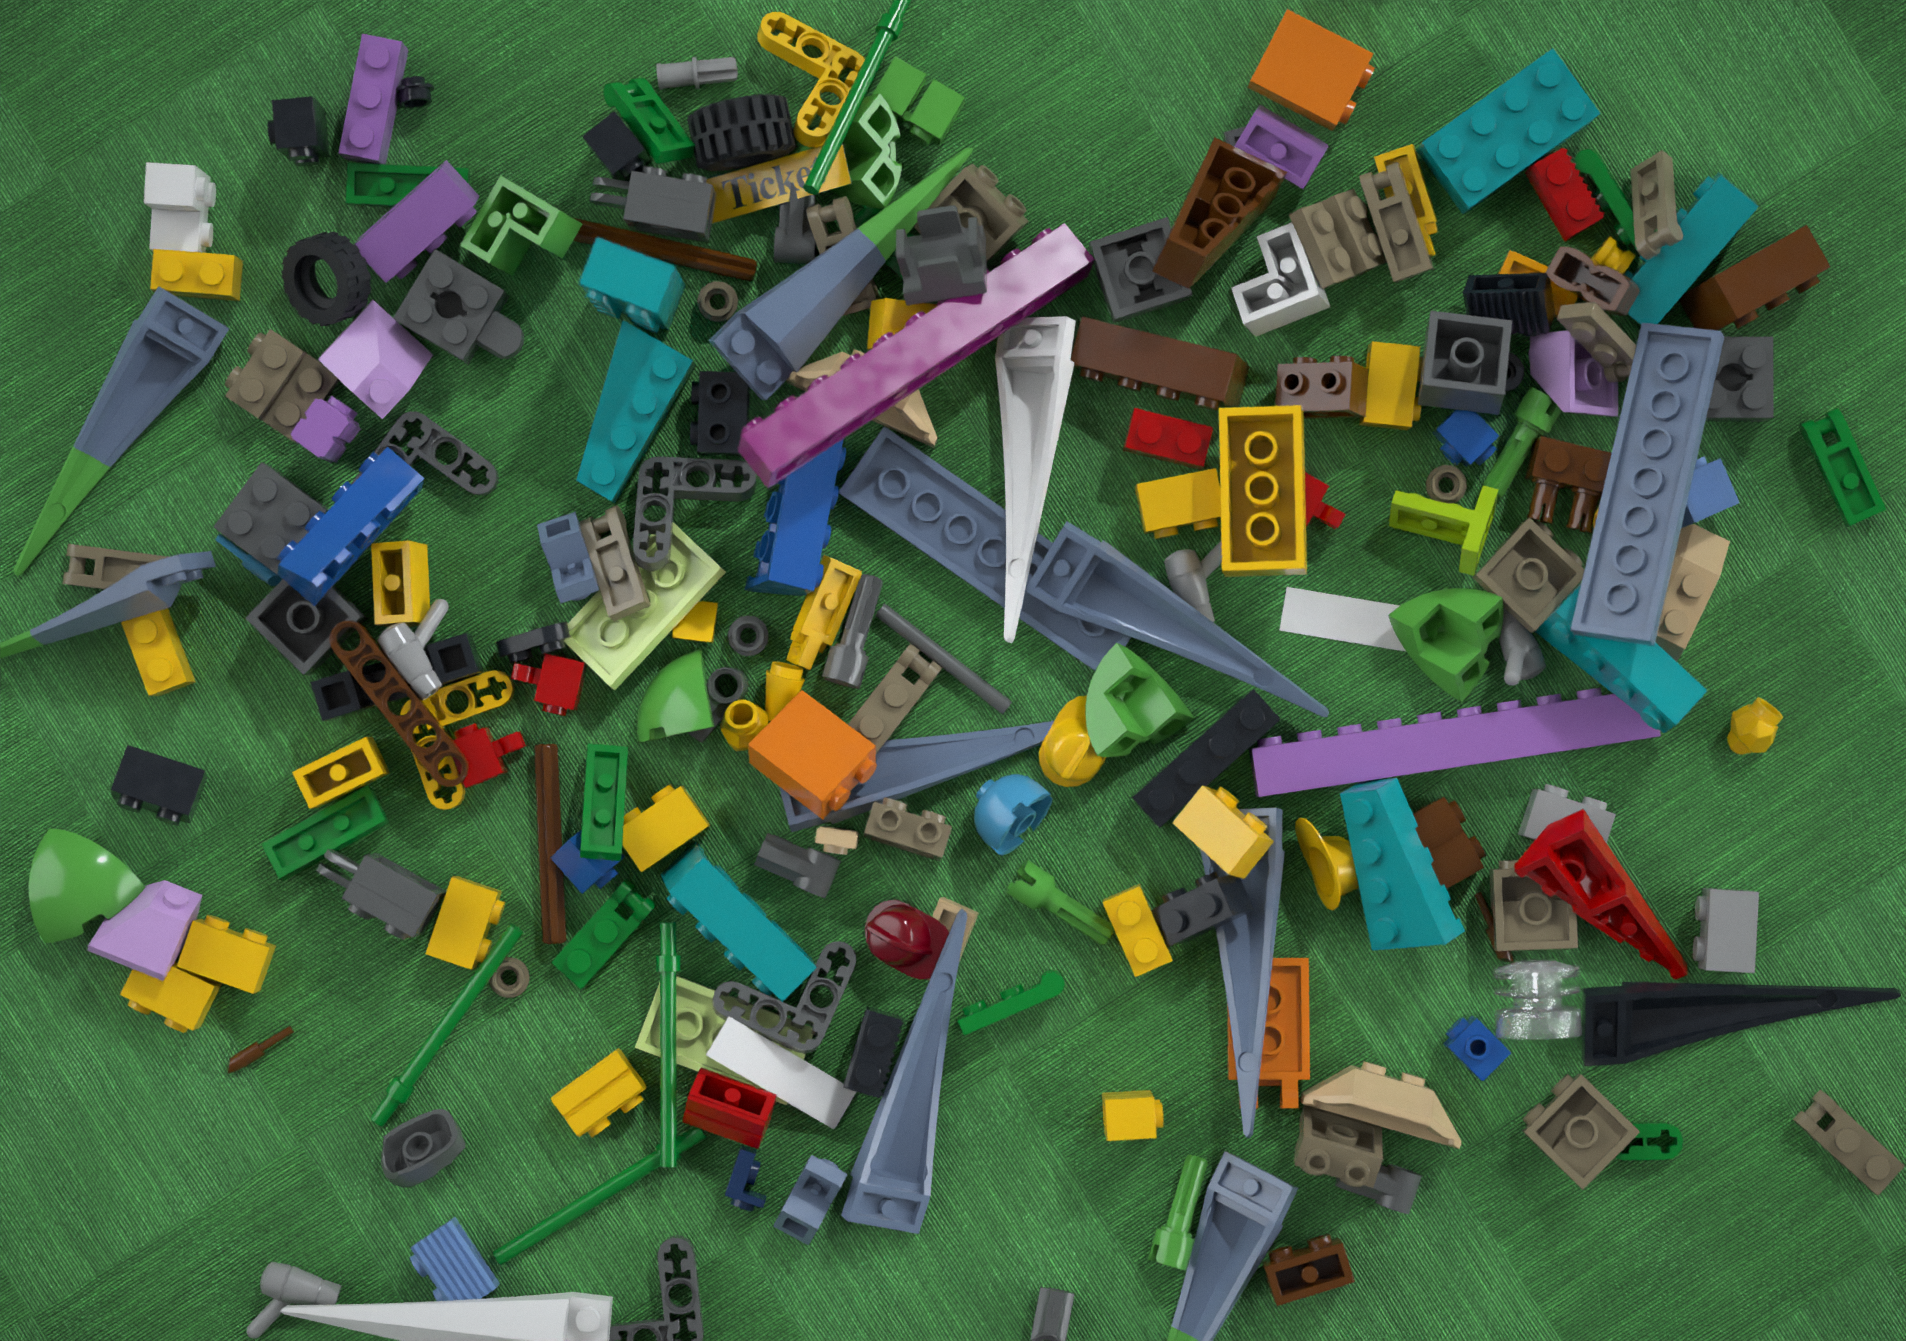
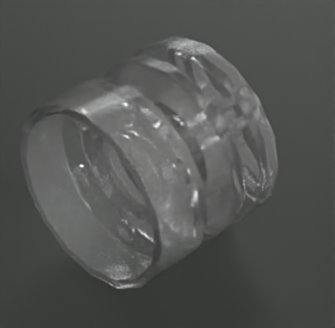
M1536 959L1519 960L1505 966L1493 968L1495 979L1512 980V986L1494 988L1495 995L1513 998V1006L1495 1010V1035L1497 1038L1559 1039L1582 1035L1581 1008L1562 1005V997L1580 993V986L1562 984L1561 981L1562 978L1580 976V966L1561 963L1557 960Z

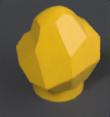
M1759 697L1752 704L1734 711L1731 717V730L1727 737L1730 749L1736 754L1765 753L1774 743L1778 730L1777 725L1783 719L1782 714L1770 703Z
M748 700L734 701L724 712L720 723L721 732L735 751L748 750V744L767 726L768 715L766 711Z

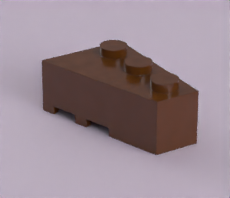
M1805 225L1684 293L1680 297L1679 302L1694 328L1717 331L1734 322L1738 329L1759 317L1755 309L1765 305L1767 310L1770 311L1788 301L1789 297L1786 292L1794 287L1800 294L1820 283L1817 275L1831 266L1809 227Z

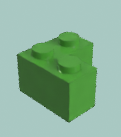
M500 175L460 246L513 276L532 242L563 259L582 223Z

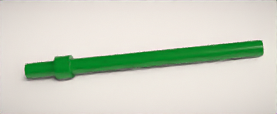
M893 0L888 13L882 14L875 28L877 35L803 186V189L809 194H818L891 41L897 40L904 26L902 19L911 0Z
M660 922V954L656 955V971L660 972V1167H676V972L680 971V955L676 954V922Z
M512 923L509 924L400 1077L395 1076L385 1089L387 1095L370 1117L374 1123L383 1127L399 1104L406 1103L415 1090L413 1087L414 1083L522 936L523 931Z
M692 1127L677 1137V1160L682 1158L681 1153L707 1138L703 1129ZM660 1143L655 1146L656 1150L494 1250L493 1255L500 1265L506 1263L660 1167Z

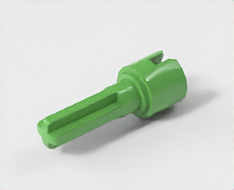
M1530 386L1516 409L1514 415L1517 416L1515 420L1518 424L1483 483V486L1499 489L1498 497L1504 496L1538 435L1549 434L1562 410L1550 396Z
M1028 859L1023 862L1017 870V875L1024 881L1016 880L1015 883L1010 882L1006 889L1008 895L1031 910L1043 907L1100 945L1108 942L1114 932L1111 923L1057 889L1054 876Z
M1187 1155L1166 1226L1161 1225L1160 1229L1156 1228L1148 1260L1184 1271L1187 1270L1195 1239H1192V1234H1189V1230L1208 1165L1206 1159L1195 1155Z

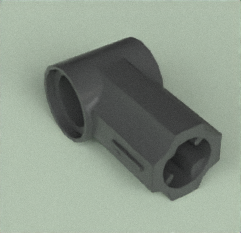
M791 183L789 202L782 203L779 206L780 218L779 227L775 229L774 263L806 265L816 258V242L806 213L807 207L815 205L816 195L798 199L794 183Z
M723 667L715 670L710 675L706 686L715 727L688 732L699 742L703 743L719 725L724 712L731 703L742 700L746 696L749 682L743 671L737 668ZM725 674L734 676L738 683L737 691L731 697L724 696L719 690V681Z
M767 833L754 865L793 881L792 884L796 887L826 898L841 860L810 847L805 849L777 835Z
M1381 1164L1373 1188L1364 1185L1361 1187L1349 1186L1339 1178L1336 1179L1335 1186L1375 1199V1203L1386 1208L1409 1214L1422 1175L1393 1164H1388L1387 1166Z
M1040 1286L1030 1341H1066L1075 1293Z

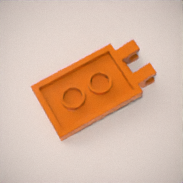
M1273 958L1259 1086H1280V1108H1299L1298 1080H1310L1309 958ZM1227 1003L1228 1080H1237ZM1257 1095L1256 1108H1258V1095Z

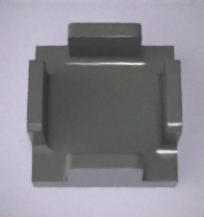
M955 205L938 207L917 212V221L921 235L907 237L905 229L896 230V257L903 278V295L906 305L987 293L986 236L983 225L979 226L977 217L968 218V228H964Z

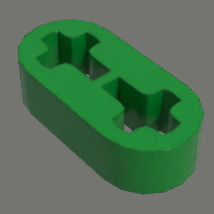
M1631 1122L1640 1131L1635 1137L1640 1138V1144H1628L1626 1151L1620 1152L1615 1158L1620 1160L1672 1159L1683 1148V1136L1678 1128L1667 1122ZM1661 1130H1666V1134L1674 1138L1673 1144H1667L1666 1151L1662 1152L1661 1147L1656 1144H1647V1138H1658L1661 1136Z

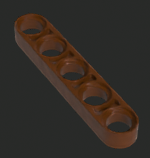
M353 620L337 624L332 629L329 638L330 645L339 659L434 780L446 787L460 784L466 778L469 770L468 760L423 701L412 690L410 685L390 663L365 627ZM344 627H352L360 634V644L354 650H344L337 642L338 633ZM372 659L381 661L386 668L384 679L378 683L369 682L363 675L362 669L364 664ZM403 692L409 696L411 708L406 714L397 715L390 711L388 699L391 694ZM428 724L435 729L437 738L433 745L421 747L415 743L413 732L418 725ZM452 756L460 761L462 771L457 778L446 779L440 774L438 765L442 758Z

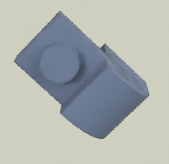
M576 512L537 524L540 543L552 571L554 587L560 604L570 600L579 601L588 597L591 593L599 591L598 582Z
M811 1155L773 1227L809 1245L848 1174L839 1170L838 1166L827 1159H818Z

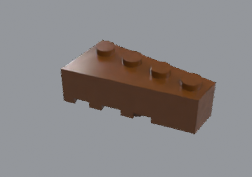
M1214 137L1152 272L1190 289L1271 205L1287 171Z

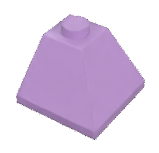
M372 300L324 351L318 360L383 419L411 389L433 354Z
M1568 330L1548 332L1546 334L1541 333L1538 336L1530 337V375L1563 412L1608 417L1618 416V382L1610 383L1607 381L1601 364L1592 358V355L1571 336Z
M166 880L146 885L145 889L128 906L112 918H105L88 945L87 951L164 981L184 947L192 921L197 920L202 895Z

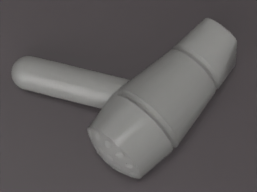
M1221 541L1201 562L1195 550L1190 549L1178 550L1164 560L1167 578L1173 592L1212 622L1215 621L1206 579L1222 563Z
M437 599L433 602L414 633L406 623H397L385 629L377 640L384 655L402 678L410 684V687L421 701L435 694L442 686L435 671L432 670V665L424 651V647L448 611L449 605L444 599Z
M1504 608L1500 638H1498L1504 659L1507 662L1504 680L1509 685H1516L1520 680L1532 679L1539 675L1545 669L1546 663L1541 648H1539V644L1532 633Z
M271 1262L262 1273L260 1289L262 1294L273 1298V1300L247 1326V1335L252 1339L259 1338L282 1314L280 1310L291 1303L301 1305H336L342 1285L323 1280L314 1274L289 1264Z

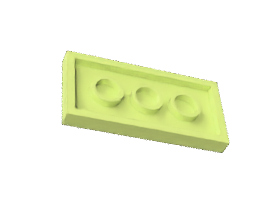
M674 522L669 562L665 567L657 571H647L639 567L651 606L613 621L608 617L599 590L567 624L571 638L563 641L614 690L623 683L726 573ZM656 534L649 536V548L645 550L647 557H654L655 552L658 551Z
M676 975V1063L698 1072L700 1068H704L752 1085L758 1090L763 1089L706 1056L726 1022L717 1016L713 1010L712 1001L715 990ZM660 983L635 1046L637 1049L660 1057ZM730 995L720 996V999L724 1001L725 1010L731 1011L733 1006H738L746 1010L742 1018L749 1020L753 1004L749 1003L746 1006ZM764 1008L760 1009L756 1014L757 1022L764 1028H773L780 1021L779 1014ZM786 1018L785 1026L779 1033L786 1037L788 1029L795 1031L799 1034L798 1041L803 1044L813 1037L811 1026L805 1024L803 1029H798L790 1025L793 1020L790 1018ZM777 1044L804 1060L806 1054L793 1051L787 1047ZM776 1097V1102L787 1105L786 1101Z

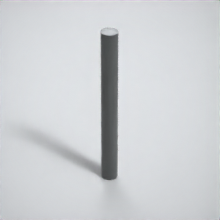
M884 604L875 615L1002 715L1012 703L1006 696L887 604Z

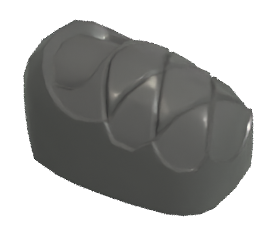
M443 1109L432 1110L400 1124L383 1137L381 1166L385 1176L392 1184L406 1188L415 1186L437 1175L438 1171L451 1164L461 1154L463 1149L466 1148L461 1129L453 1116Z

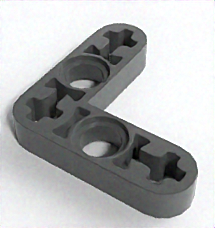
M410 411L404 413L375 450V453L380 455L388 447L392 451L397 452L401 459L411 467L420 456L465 490L478 496L490 494L496 488L499 481V474L492 463L419 412ZM418 420H421L423 423L420 429L424 432V435L421 439L414 436L406 446L414 449L410 456L402 448L391 444L395 437L400 442L405 440L409 433L404 428L407 422L415 424ZM445 442L453 443L458 449V457L450 465H442L436 458L437 448ZM467 454L473 457L467 464L479 471L483 467L488 469L486 477L490 481L486 486L478 484L474 488L471 485L474 480L473 477L464 470L461 471L460 477L454 475V472L464 464ZM359 472V474L356 476V478L353 480L351 484H353L362 475L361 472Z
M658 456L645 460L640 467L638 476L633 551L637 565L647 571H657L665 567L669 562L675 499L739 502L751 498L755 493L757 485L756 474L750 465L740 460ZM655 471H662L663 477L660 480V494L653 493L652 477H654ZM694 471H702L709 476V481L702 487H693L686 480L689 474ZM715 473H721V487H716ZM735 475H743L744 481L741 487L733 486ZM654 505L661 506L666 511L665 517L658 522L648 521L643 516L644 511L648 507ZM649 533L656 534L658 551L655 552L654 557H647L645 551L649 548Z
M836 941L826 945L816 963L817 968L812 972L797 1008L743 984L730 981L724 982L715 990L712 1001L713 1010L723 1020L726 1021L729 1016L777 1044L799 1053H811L818 1049L822 1043L853 973L857 960L855 951L845 942ZM838 951L845 954L844 961L849 964L848 967L840 966L834 980L842 981L841 986H838L830 979L817 977L819 972L827 977L832 961L826 957L828 955L835 956ZM816 987H826L833 995V1002L826 1008L816 1007L810 1000L811 991ZM731 991L738 994L737 1001L748 1006L750 998L756 1000L757 1002L751 1009L749 1020L742 1018L746 1010L738 1006H733L731 1011L725 1010L724 1001L720 999V996H729ZM763 1007H772L779 1013L780 1021L773 1028H764L757 1022V1012ZM787 1015L794 1017L790 1025L798 1029H803L805 1024L811 1025V1033L816 1036V1039H808L805 1044L798 1041L799 1034L788 1029L786 1037L780 1035L779 1033L785 1026Z
M679 1235L668 1237L662 1242L658 1250L657 1260L664 1318L611 1324L609 1341L621 1340L622 1334L620 1331L625 1330L628 1331L626 1341H634V1334L640 1329L653 1331L657 1341H682V1339H675L674 1334L678 1333L681 1329L680 1317L672 1320L671 1313L685 1314L692 1310L695 1311V1317H687V1326L689 1331H696L697 1336L691 1338V1341H703L704 1327L696 1257L693 1244L689 1239ZM672 1244H678L681 1251H687L688 1255L681 1259V1273L690 1270L691 1277L679 1275L669 1280L667 1279L666 1272L672 1274L675 1272L673 1259L665 1257V1253L671 1250ZM676 1284L687 1285L692 1291L691 1302L684 1306L674 1304L669 1297L671 1287Z

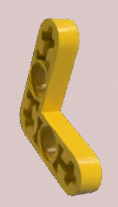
M782 12L768 13L762 18L757 34L761 47L819 78V81L800 109L793 127L794 136L799 143L807 147L817 148L824 144L865 59L858 52ZM776 29H779L783 32L779 33L778 36L771 34V32H774ZM794 37L797 38L795 47L790 45ZM806 45L816 46L821 50L822 56L811 58L804 54L802 47ZM846 67L852 68L853 71L848 74L844 83L839 80L842 70L846 69ZM832 92L839 97L841 103L837 105L826 104L822 101L820 94ZM817 114L822 117L819 127H816L814 131L809 130L807 126L812 124Z
M497 670L488 671L442 687L435 694L423 700V703L444 728V726L507 704L514 695L515 686L511 677L505 672ZM495 677L497 682L506 683V689L501 691V699L496 700L494 695L481 697L480 700L484 703V706L477 708L476 695L470 688V684L477 683L476 688L480 691L490 686L489 679ZM455 690L463 691L469 699L468 708L460 714L451 712L447 707V697ZM408 700L403 705L400 715H404L410 710L411 700ZM426 724L428 730L433 729L432 726ZM418 725L413 732L415 743L421 747H424L429 742H435L437 738L436 735L425 736L416 742L414 734L423 733L421 726ZM412 752L431 804L443 810L459 806L464 800L466 793L463 781L456 785L457 792L451 795L452 802L447 803L445 798H437L436 791L441 789V785L434 778L429 779L427 769ZM444 757L438 765V770L440 771L450 765L452 773L443 774L444 778H457L460 774L453 757Z

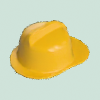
M1087 695L1078 696L1066 703L1058 713L1039 750V765L1044 775L1053 783L1064 787L1080 786L1090 781L1100 770L1107 758L1097 756L1088 735L1085 709Z
M1299 818L1295 823L1298 843L1312 872L1317 893L1327 909L1333 911L1339 907L1341 896L1359 888L1350 842L1340 836H1321L1307 819Z

